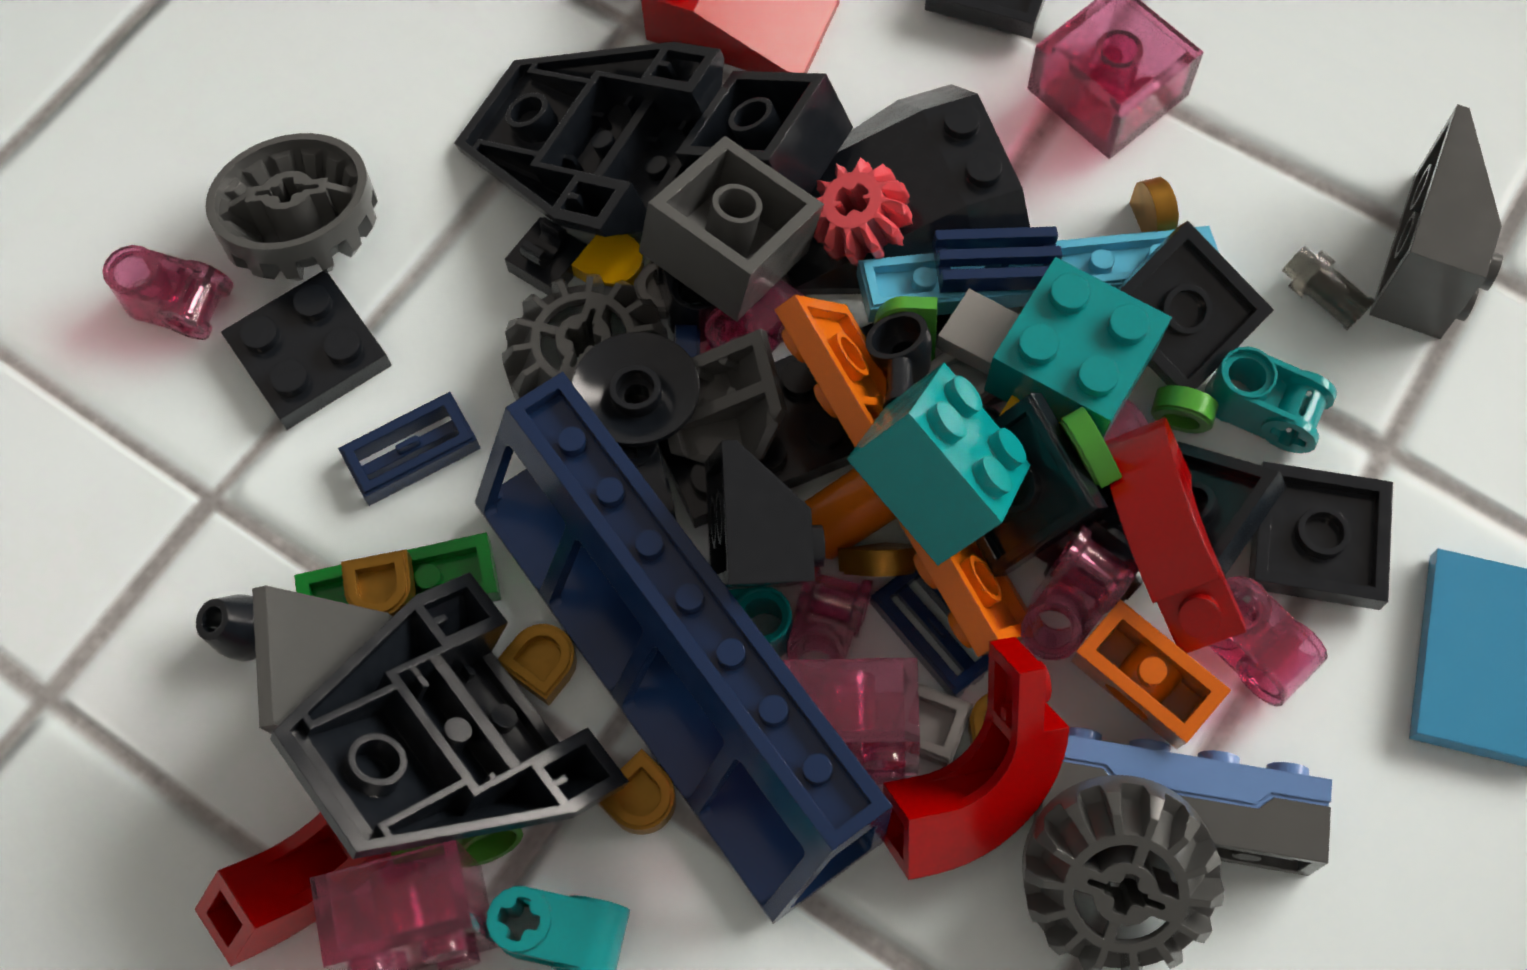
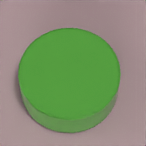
M1167 385L1157 389L1151 408V415L1156 421L1166 417L1173 430L1198 434L1213 428L1219 404L1212 396L1200 390L1185 386Z

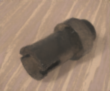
M1304 246L1282 270L1283 273L1292 279L1288 287L1301 298L1308 295L1348 331L1356 323L1357 319L1359 320L1375 303V300L1372 297L1369 298L1333 267L1336 261L1325 251L1321 250L1315 254L1308 247Z

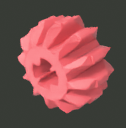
M860 157L852 172H848L845 167L836 164V179L832 182L817 180V190L821 197L816 199L822 202L824 206L813 237L817 243L824 245L823 248L829 257L839 261L846 256L852 265L858 266V260H864L867 253H871L875 259L884 258L885 251L883 247L888 243L903 246L904 237L899 229L913 224L912 213L907 206L910 202V195L904 183L896 180L890 168L881 164L873 170L869 162L864 161Z

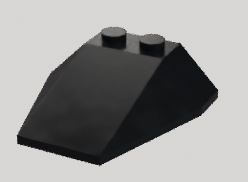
M673 41L514 60L454 144L461 153L558 226L603 237L643 232L648 202L685 171L675 153L721 89L724 56L721 49Z
M952 84L899 99L851 130L820 178L821 181L832 182L836 179V164L845 167L848 172H852L861 157L864 161L869 162L873 170L884 164L892 170L896 180L904 183L910 195V202L907 206L912 213L913 224L899 229L904 237L903 246L888 243L883 247L885 251L884 258L934 253L932 242L935 230L1030 227L1023 188L978 93ZM817 184L810 194L815 198L821 197L817 190ZM814 237L808 253L785 274L793 295L861 294L856 274L857 266L852 265L846 256L839 261L829 257L823 248L824 245L817 243ZM867 253L864 260L875 258L871 253Z
M470 572L415 595L285 719L271 735L270 740L352 859L572 819L622 790L629 782L588 727L559 742L492 651L508 621Z

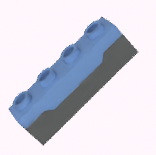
M1070 727L1068 745L1058 776L1049 793L1035 811L1033 818L1034 822L1042 809L1053 798L1067 788L1082 781L1107 775L1141 777L1173 790L1196 810L1210 833L1221 861L1309 876L1328 864L1331 816L1329 803L1331 802L1332 779L1309 776V768L1295 763L1273 762L1267 764L1266 768L1240 764V758L1229 752L1206 750L1198 752L1196 757L1170 752L1171 746L1158 740L1133 739L1129 741V745L1102 741V734L1097 731Z

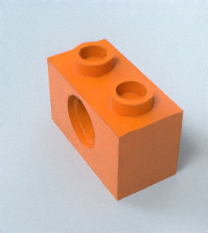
M1121 599L1079 647L1071 660L1073 664L1175 749L1185 745L1231 691L1230 688Z

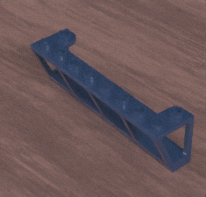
M562 371L505 408L475 499L477 508L659 765L670 777L676 789L772 924H774L882 844L885 840L893 805ZM514 451L526 469L503 483Z

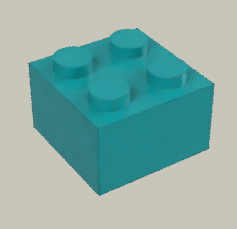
M1055 257L993 356L984 390L1005 402H1008L1012 395L1022 400L1030 393H1042L1058 422H1062V417L1080 407H1084L1104 439L1154 355L1172 317Z
M945 362L885 406L847 458L849 463L937 565H940L1003 522L1030 467V463L1026 460L1025 450L1019 439L1010 430L999 428L983 409L981 397L972 383L963 376H956Z

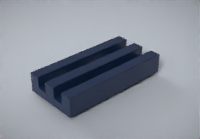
M1057 227L935 230L932 246L940 293L967 292L969 288L975 292L1035 290L1054 258L1062 259L1061 246H1056L1058 239ZM1044 264V266L1009 267V265ZM984 266V268L951 269V267Z
M451 392L338 448L368 506L481 449L477 438ZM447 416L451 418V421L419 437L415 435L395 446L396 449L364 465H361L359 462Z
M917 570L913 574L896 576L871 595L870 604L944 691L954 697H960L971 684L975 685L984 678L985 673L988 672L989 654L983 655L974 662L937 617L913 592L909 585L916 580L948 617L951 611L939 590L929 587ZM894 596L899 598L962 673L958 676L893 602L892 598Z

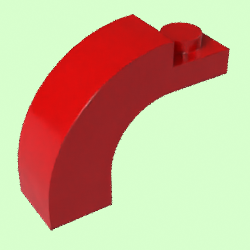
M1164 417L1105 441L1122 475V478L1109 484L1125 536L1152 603L1157 602L1175 644L1184 652L1189 653L1246 633V623L1217 560L1200 517L1192 491V475L1167 418Z
M1016 637L989 641L987 711L983 725L968 749L956 760L934 772L883 782V794L893 805L884 844L908 880L956 869L971 863L1000 846L1015 834L1035 813L1058 776L1068 745L1070 727L1047 703L1051 698L1052 685L1046 666L1042 661L1037 660Z
M320 812L304 827L275 846L218 870L194 910L230 967L281 943L319 920L367 884L393 859L391 852L352 859Z

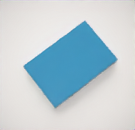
M1439 548L1430 555L1409 739L1527 767V568Z

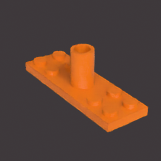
M793 295L774 309L785 327L781 332L782 339L791 354L800 362L806 363L817 382L814 385V393L818 402L830 416L838 418L854 447H856L883 410L887 374L871 359L866 348V337L847 305ZM855 468L804 501L811 508L812 525L823 526L825 558L829 560L838 557L839 548L853 547L894 519H897ZM898 520L916 551L913 561L919 575L929 587L939 590L951 611L948 614V622L954 635L965 647L972 648L977 657L989 654V641L1016 637L1019 641H1022L1040 630L1008 575L994 577L975 541L940 565H937Z

